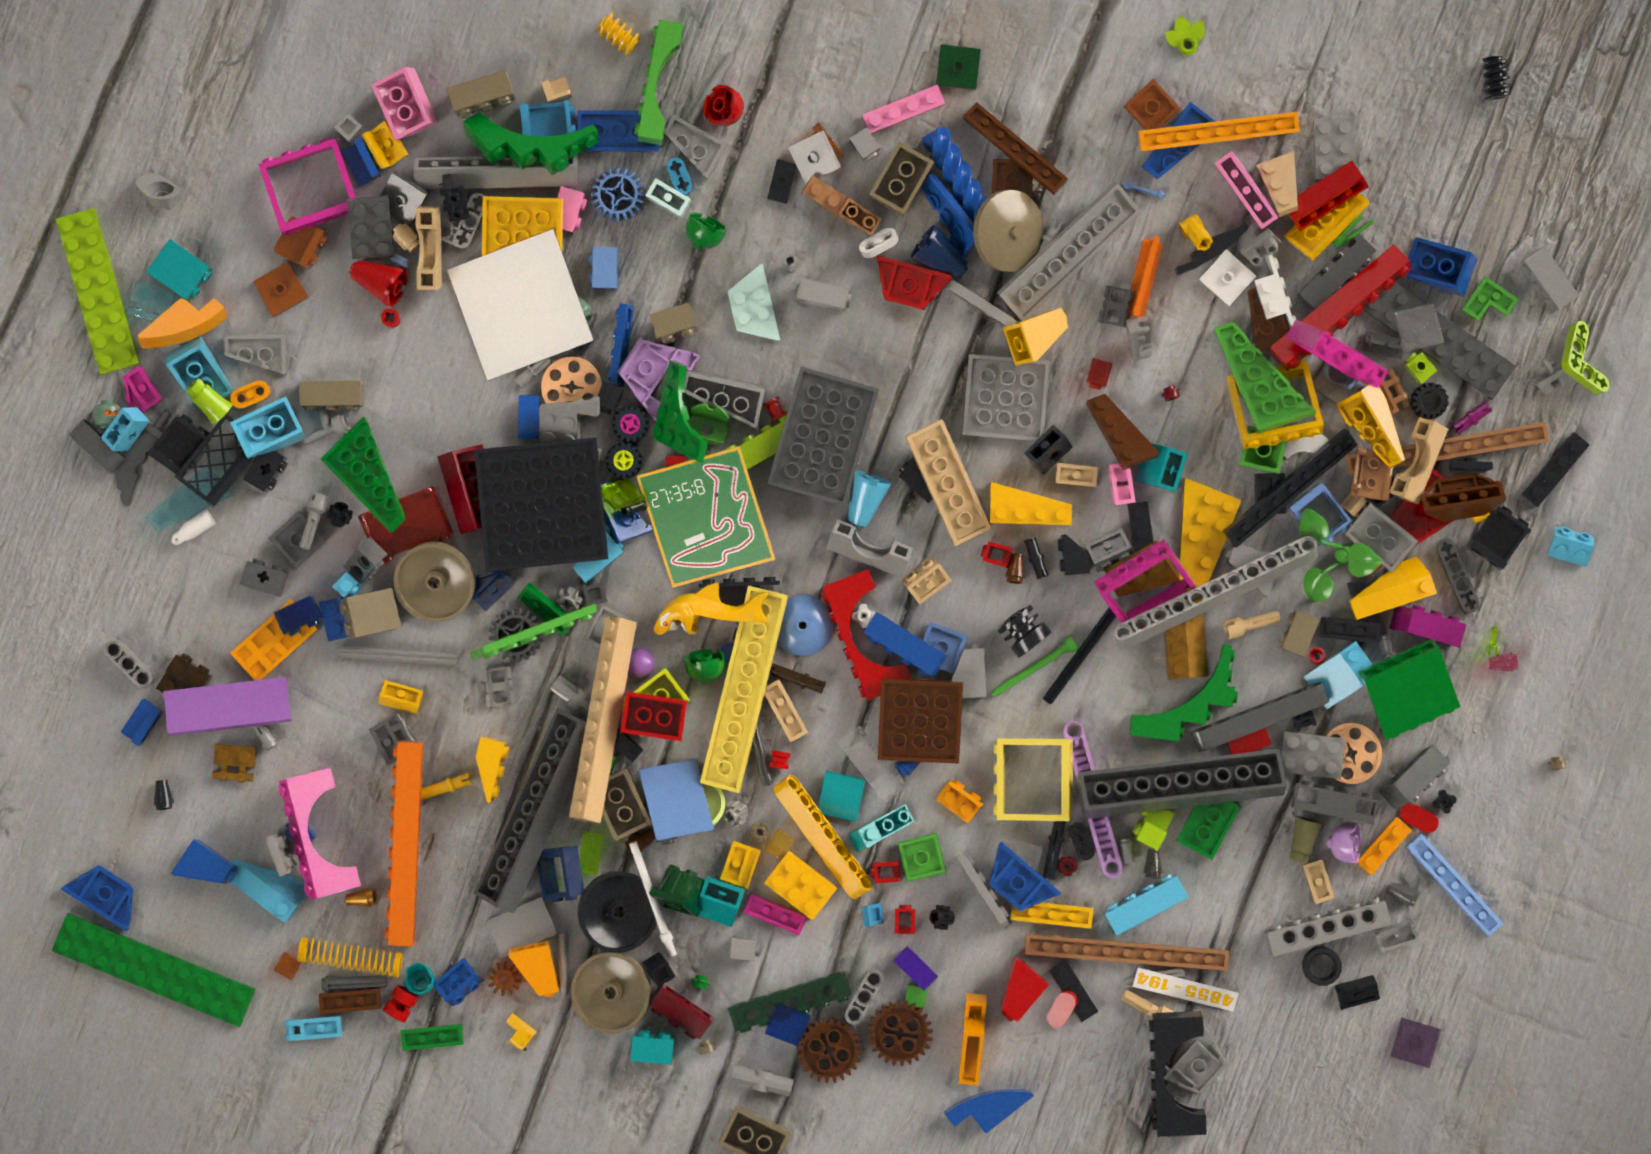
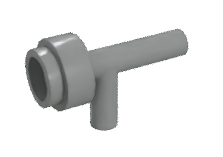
M325 410L320 411L318 414L323 429L305 436L304 442L309 444L334 432L338 436H342L350 430L349 421L345 415H337L331 418V425L327 412Z

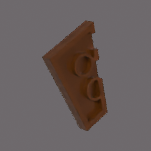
M1255 287L1247 291L1254 344L1256 348L1263 352L1281 339L1290 329L1283 315L1266 320Z

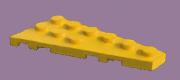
M1184 478L1179 561L1192 577L1196 586L1199 587L1210 581L1227 538L1223 530L1233 523L1242 500ZM1179 573V579L1181 581L1184 578ZM1201 600L1194 601V603L1201 602Z

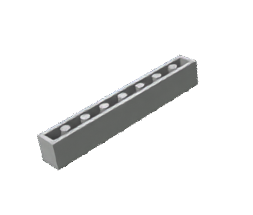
M485 156L415 158L413 169L415 184L424 190L439 189V184L443 183L442 175L445 174L451 175L453 186L462 184L464 189L578 186L579 178L577 156L568 159L569 167L554 175H551L540 161L521 170L510 156H505L503 159L492 164Z

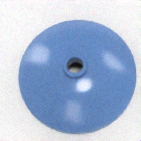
M797 595L789 598L780 628L778 644L787 652L799 656L812 655L823 649L829 642L833 632V622L828 613L829 609L819 599L808 595ZM800 622H806L807 627L805 629H800Z

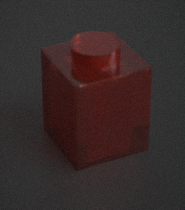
M1092 358L1085 383H1088L1092 389L1101 390V387L1105 388L1113 363Z

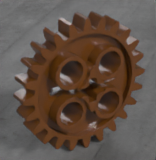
M897 999L896 1005L893 1006L892 1002L889 1001L888 1008L883 1004L881 1005L882 1012L875 1010L877 1018H870L874 1025H868V1028L873 1030V1032L867 1033L868 1037H873L869 1041V1045L875 1044L872 1051L876 1052L879 1050L878 1058L885 1056V1063L891 1059L893 1066H895L897 1061H900L901 1066H903L904 1061L907 1060L911 1065V1058L919 1061V1053L925 1056L923 1048L930 1049L926 1041L933 1040L932 1037L928 1036V1034L933 1032V1029L927 1027L932 1022L925 1021L928 1014L921 1015L922 1007L915 1010L916 1003L908 1006V1001L906 1000L901 1005L899 999ZM889 1016H895L898 1019V1023L890 1026L886 1020ZM915 1020L918 1026L916 1029L910 1030L906 1026L907 1022ZM888 1028L899 1031V1028H903L904 1033L917 1034L918 1037L902 1035L901 1038H898L897 1033L884 1032L882 1029ZM891 1036L894 1042L892 1045L886 1046L882 1042L883 1038ZM911 1040L914 1046L912 1049L906 1050L902 1046L903 1042Z
M833 1016L830 1017L829 1022H826L825 1017H822V1023L820 1024L815 1019L814 1027L807 1024L809 1031L802 1030V1034L805 1037H798V1041L802 1045L796 1046V1049L802 1050V1052L797 1054V1057L803 1058L799 1065L806 1064L804 1072L810 1070V1078L815 1074L818 1075V1082L822 1077H825L826 1083H828L829 1078H832L834 1083H836V1077L838 1076L844 1080V1073L851 1076L849 1069H857L854 1062H860L861 1059L856 1057V1055L862 1054V1051L857 1049L862 1043L855 1041L859 1038V1034L852 1035L855 1028L853 1027L848 1030L849 1022L841 1025V1018L834 1022ZM831 1031H836L840 1034V1038L837 1041H831L828 1038ZM821 1033L825 1035L829 1047H834L833 1055L838 1066L834 1065L830 1054L824 1052L826 1046L820 1036ZM811 1041H820L821 1048L813 1050L810 1047ZM839 1050H846L849 1056L844 1060L837 1057ZM826 1058L830 1061V1066L828 1068H821L819 1061Z

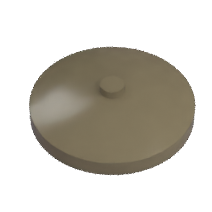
M1001 190L990 195L982 203L976 214L973 227L974 243L981 259L995 270L1013 272L1022 269L1036 256L1042 243L1043 221L1038 206L1027 194L1017 190Z
M425 542L411 548L400 559L394 573V589L401 605L414 617L427 622H444L460 615L471 602L475 591V575L470 562L458 549L441 542Z
M603 952L587 959L576 971L571 985L572 1004L579 1018L591 1029L605 1034L621 1033L636 1026L646 1015L651 1002V984L647 973L635 959L623 953Z

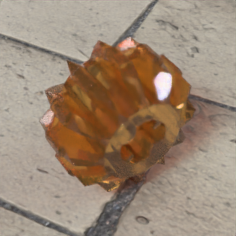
M504 961L502 968L498 962L496 963L497 970L492 967L490 968V972L494 975L487 976V979L493 980L488 986H496L493 991L495 994L501 989V996H505L507 989L508 993L512 995L513 990L511 987L516 990L519 989V985L515 982H521L522 978L515 976L521 972L519 970L513 972L515 968L514 963L508 968V961ZM500 974H504V976L508 975L509 979L507 980V982L509 983H505V981L501 982L500 978L502 976Z

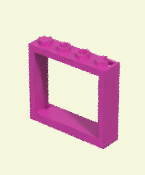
M325 138L320 141V144L314 146L312 144L304 145L299 151H286L281 154V157L275 159L274 157H269L258 164L283 236L348 215V203L345 202L285 223L267 171L333 149L349 198H356L336 138Z
M1298 320L1294 321L1285 338L1348 377L1376 389L1379 388L1388 373L1386 369L1325 331Z
M1165 539L1094 581L1100 595L1121 623L1188 592L1186 589L1189 587L1192 588L1191 590L1197 588L1192 577ZM1169 557L1184 579L1125 614L1110 592Z

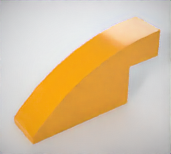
M181 297L137 335L139 344L142 348H159L192 340L227 319L224 306L213 298L198 311Z
M966 993L958 1084L979 1086L987 995Z

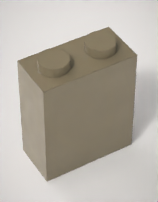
M392 588L340 600V612L344 615L346 622L344 629L346 635H349V639L401 628Z

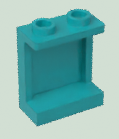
M169 239L146 272L185 300L190 301L191 299L194 300L200 293L199 287L203 282L206 283L210 279L212 268Z

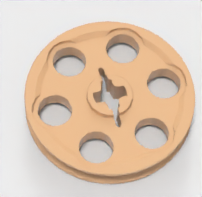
M564 357L552 363L545 371L541 383L542 396L546 404L561 401L566 403L574 402L576 399H582L587 393L596 397L601 389L602 380L597 369L587 360L579 357ZM573 361L578 362L580 365V369L576 373H572L568 369L569 364ZM552 370H559L561 372V378L558 381L550 379ZM589 373L596 376V382L592 385L585 382V376ZM571 382H574L575 386L582 387L584 389L577 388L573 390V393H570V390L568 388L560 387V385L567 386L570 385ZM557 390L559 398L556 401H550L548 399L549 391Z
M1356 723L1341 724L1330 730L1326 736L1331 737L1334 734H1338L1341 738H1346L1342 770L1344 768H1351L1353 771V776L1350 779L1341 777V779L1335 780L1345 784H1358L1371 778L1378 770L1382 760V748L1377 736L1369 728ZM1352 728L1360 730L1361 735L1358 739H1352L1349 736ZM1368 741H1373L1376 744V750L1372 753H1368L1365 750V744ZM1347 742L1349 747L1357 752L1354 755L1355 765L1350 757H1346L1345 753H1348ZM1364 761H1369L1372 764V770L1368 773H1364L1361 770V764Z

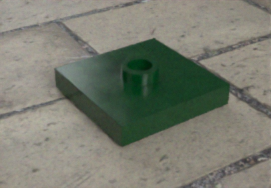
M941 44L936 85L976 90L981 49Z

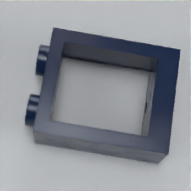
M578 846L544 849L537 862L543 900L551 899L552 902L564 901V898L565 901L576 900L577 895H581L585 891ZM554 857L561 858L566 891L559 892Z

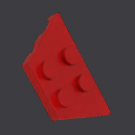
M878 255L876 258L884 300L920 310H925L953 277L949 274Z

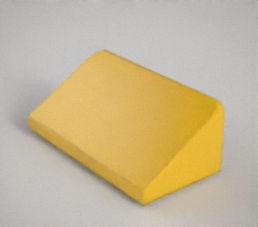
M384 680L378 703L417 714L424 691Z

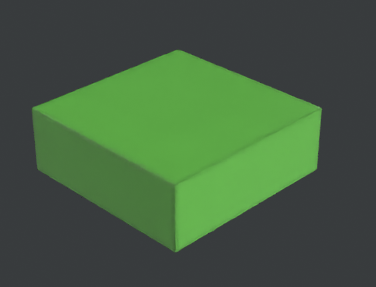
M907 984L905 1001H908V1006L916 1003L915 1007H922L924 1009L927 989L923 991L919 986Z

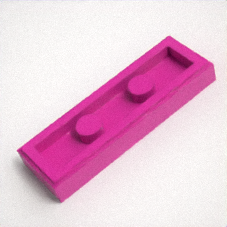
M750 893L743 911L746 914L797 935H800L807 918L804 914L753 893Z

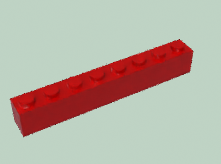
M1393 244L1301 322L1333 336V333L1338 329H1343L1353 316L1357 317L1360 315L1365 306L1369 303H1374L1384 290H1390L1396 280L1400 277L1404 278L1410 272V260ZM1286 333L1270 347L1271 355L1288 372L1291 368L1294 369L1299 366L1304 357L1312 354L1285 338Z

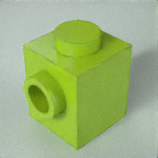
M1422 352L1411 354L1406 359L1407 364L1403 366L1418 385L1425 382L1438 371Z

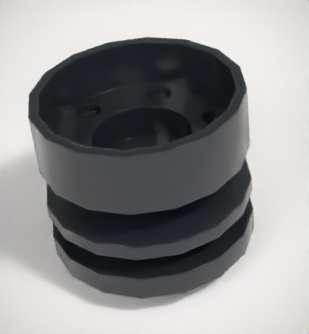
M1031 605L1019 609L1011 615L998 630L1000 635L1009 630L1010 634L1004 638L1005 641L1012 638L1016 639L1010 648L1018 658L1026 654L1052 633L1045 622L1037 625L1033 623L1039 616L1038 613L1030 618L1027 614L1034 609Z

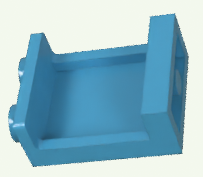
M569 100L536 105L520 104L522 133L524 135L548 137L576 131V125H572L571 117H575L574 105H570Z

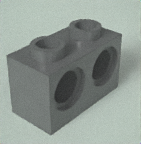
M369 537L355 550L344 567L360 583L366 579L370 581L385 564L383 560L387 553Z

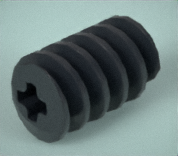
M1502 56L1483 58L1482 61L1487 62L1483 69L1488 71L1483 76L1489 79L1484 82V85L1490 87L1485 90V94L1491 95L1486 97L1485 100L1502 99L1511 95V92L1505 91L1506 88L1510 87V84L1504 83L1505 80L1510 78V76L1504 75V72L1509 71V68L1503 67V64L1508 63L1509 60L1503 59Z

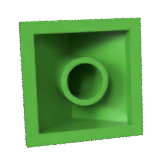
M1248 425V434L1257 432L1254 426ZM1287 441L1273 446L1263 445L1257 449H1243L1239 465L1258 471L1279 474Z

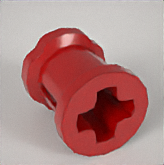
M388 308L382 312L381 321L384 325L395 328L400 324L401 316L395 309ZM388 314L396 315L394 316L395 321L393 323L387 322L389 319Z
M778 396L763 404V407L767 408L772 417V423L787 415V411H784L779 403L780 398Z

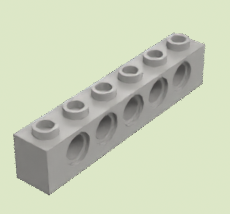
M1376 897L1367 900V904L1364 905L1354 903L1348 905V909L1340 911V908L1329 910L1327 915L1320 916V913L1308 916L1309 920L1301 921L1300 919L1289 921L1287 926L1281 927V924L1270 926L1269 930L1265 931L1271 955L1275 957L1392 925L1386 902ZM1365 910H1370L1372 913L1368 921L1362 919V913ZM1350 915L1352 923L1349 926H1344L1342 919ZM1325 921L1332 922L1333 926L1330 931L1326 932L1323 930V923ZM1306 926L1313 928V933L1309 937L1303 935V929ZM1291 931L1293 939L1290 942H1285L1283 939L1284 934Z

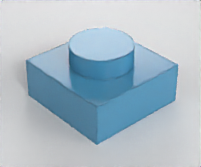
M881 903L861 906L864 927L884 923Z

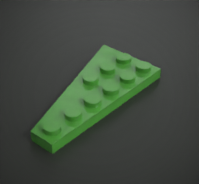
M595 604L487 644L470 652L471 658L474 660L483 656L484 659L499 654L500 649H502V652L519 646L518 642L524 645L536 640V635L544 633V636L554 633L556 632V627L562 626L564 629L575 625L574 620L581 619V622L591 619L593 618L592 613L597 612Z

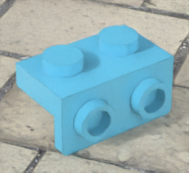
M1555 526L1547 556L1586 567L1594 549V537L1585 532L1578 533L1571 531L1567 527Z

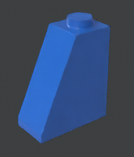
M193 839L171 874L227 884L235 878L237 874L235 871L238 866L202 841Z

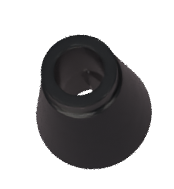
M168 780L155 781L153 805L156 806V810L172 809L174 801Z

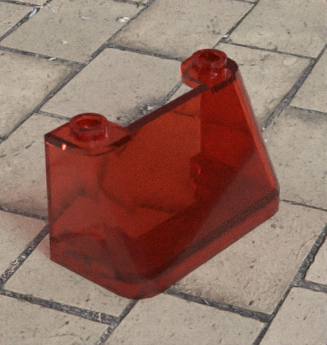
M432 486L399 499L406 519L392 533L370 511L357 516L366 538L371 537L387 553L383 560L385 564L394 561L393 557L397 554L407 551L416 545L436 539L442 542L451 538L450 534L454 533L437 487Z

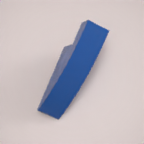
M1025 1089L986 1091L954 1104L944 1111V1114L954 1127L971 1115L982 1130L988 1133L1034 1095L1031 1090Z

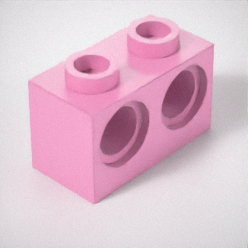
M1120 464L1108 465L1113 505L1135 503L1131 469L1122 470Z

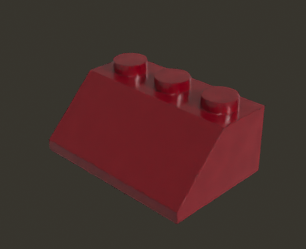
M666 984L661 986L650 1002L653 1013L659 1017L663 1014L669 1019L667 1021L675 1028L682 1027L686 1030L684 1033L693 1040L695 1038L700 1040L714 1019L713 1016Z

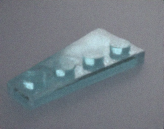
M209 467L201 468L197 472L198 480L210 479ZM212 471V477H213V478H219V477ZM195 474L187 481H194ZM219 480L213 481V486H215V484H216ZM210 481L199 482V491L205 496L211 491ZM190 483L196 488V483ZM183 484L151 511L145 519L159 533L211 506ZM228 489L218 502L234 494Z

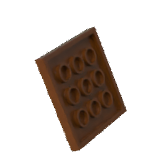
M881 678L877 759L959 764L963 682Z

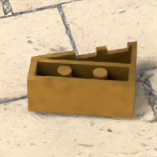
M1156 540L1104 569L1105 574L1158 543V541ZM1168 557L1113 591L1118 597L1179 582L1180 579L1175 566Z

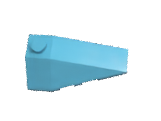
M234 858L231 861L238 866L235 871L237 874L231 883L284 923L291 919L307 896L304 890L305 883L296 876L285 874L279 877L278 872Z

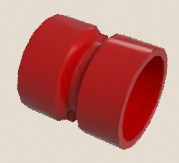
M396 985L391 994L392 999L386 1002L382 1010L394 1019L405 1023L411 1013L409 1009L414 1008L420 997L410 993L407 988Z

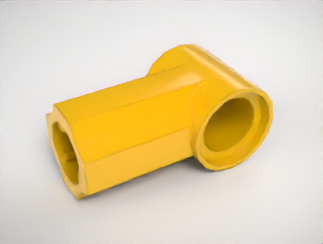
M1196 213L1178 223L1186 239L1189 238L1197 250L1205 251L1210 248L1213 240Z

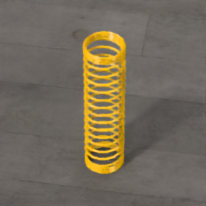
M302 937L300 940L297 960L300 963L305 962L306 964L310 959L311 964L317 961L319 966L323 961L324 966L330 963L332 968L336 962L337 969L342 965L345 970L349 964L350 971L355 966L358 972L362 966L363 973L368 968L371 974L375 968L376 975L379 974L380 970L383 976L387 970L389 977L398 978L400 975L403 959L402 952H396L391 974L390 959L392 951L389 952L387 966L383 974L385 949L383 950L382 960L377 972L379 949L376 951L375 961L370 971L372 947L370 948L368 962L364 970L366 947L363 949L359 968H357L359 945L357 946L355 960L351 968L353 945L350 947L349 958L346 966H344L347 945L346 943L344 944L342 959L338 966L340 942L337 945V952L332 965L333 941L331 942L329 957L325 964L327 940L324 944L320 963L318 956L321 940H318L317 952L313 962L312 949L314 938L311 942L307 961L306 955L309 939L308 937Z

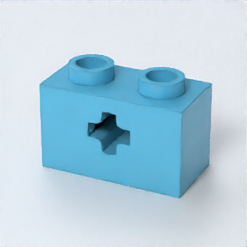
M137 407L122 408L101 439L113 452L128 451L147 426L149 420Z

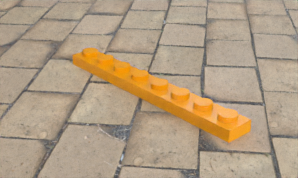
M1298 112L1142 130L1138 131L1140 151L1296 133L1300 132Z

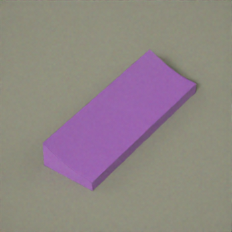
M286 677L163 691L168 737L292 722Z

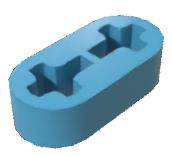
M680 158L670 159L667 163V171L673 186L678 192L688 195L692 191L693 186L686 166ZM673 162L682 165L679 168L681 174L678 176L675 170L670 169L673 167ZM679 178H683L684 183H689L686 191L678 189V186H680Z

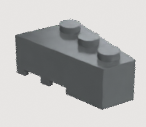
M1433 744L1425 748L1399 775L1397 774L1393 777V781L1388 786L1382 787L1378 792L1394 809L1408 803L1412 805L1420 798L1418 794L1422 790L1426 791L1433 785L1432 780L1435 777L1439 778L1447 771L1445 767L1450 762Z

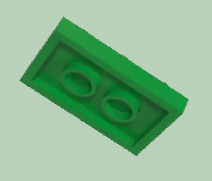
M1233 802L1194 806L1176 841L1213 860L1241 806Z

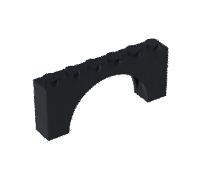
M1202 1012L1152 1013V1020H1149V1032H1153V1039L1149 1040L1150 1052H1153V1059H1150V1071H1154V1079H1151L1150 1082L1151 1091H1155V1098H1151L1152 1111H1155V1118H1152V1130H1156L1158 1137L1207 1135L1206 1113L1204 1109L1188 1107L1178 1102L1169 1093L1164 1083L1165 1066L1172 1052L1185 1041L1204 1036Z

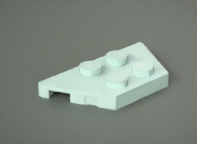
M760 264L727 291L737 332L780 341L763 264Z

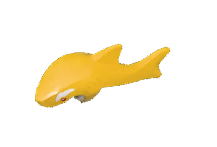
M715 582L696 593L683 594L671 599L661 611L653 631L658 635H662L670 630H677L681 621L684 631L688 632L689 635L696 634L699 630L697 623L700 616L719 620L766 623L767 618L763 614L761 606L768 594L767 592L756 594L748 602L737 607L725 605L719 598V583Z

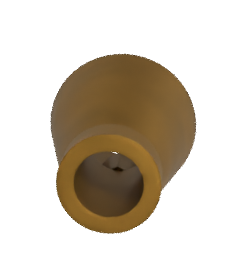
M367 887L353 893H348L345 896L347 906L372 907V905L377 904L376 890Z

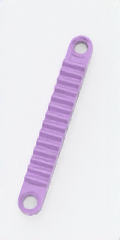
M1077 721L1067 722L1063 727L1064 739H1073V771L1077 780L1079 772L1095 771L1082 725ZM1071 725H1076L1079 729V733L1075 737L1067 733V729ZM1109 817L1087 819L1103 874L1109 878L1118 877L1122 872V863ZM1110 862H1115L1118 866L1117 871L1113 874L1108 873L1106 870V866Z

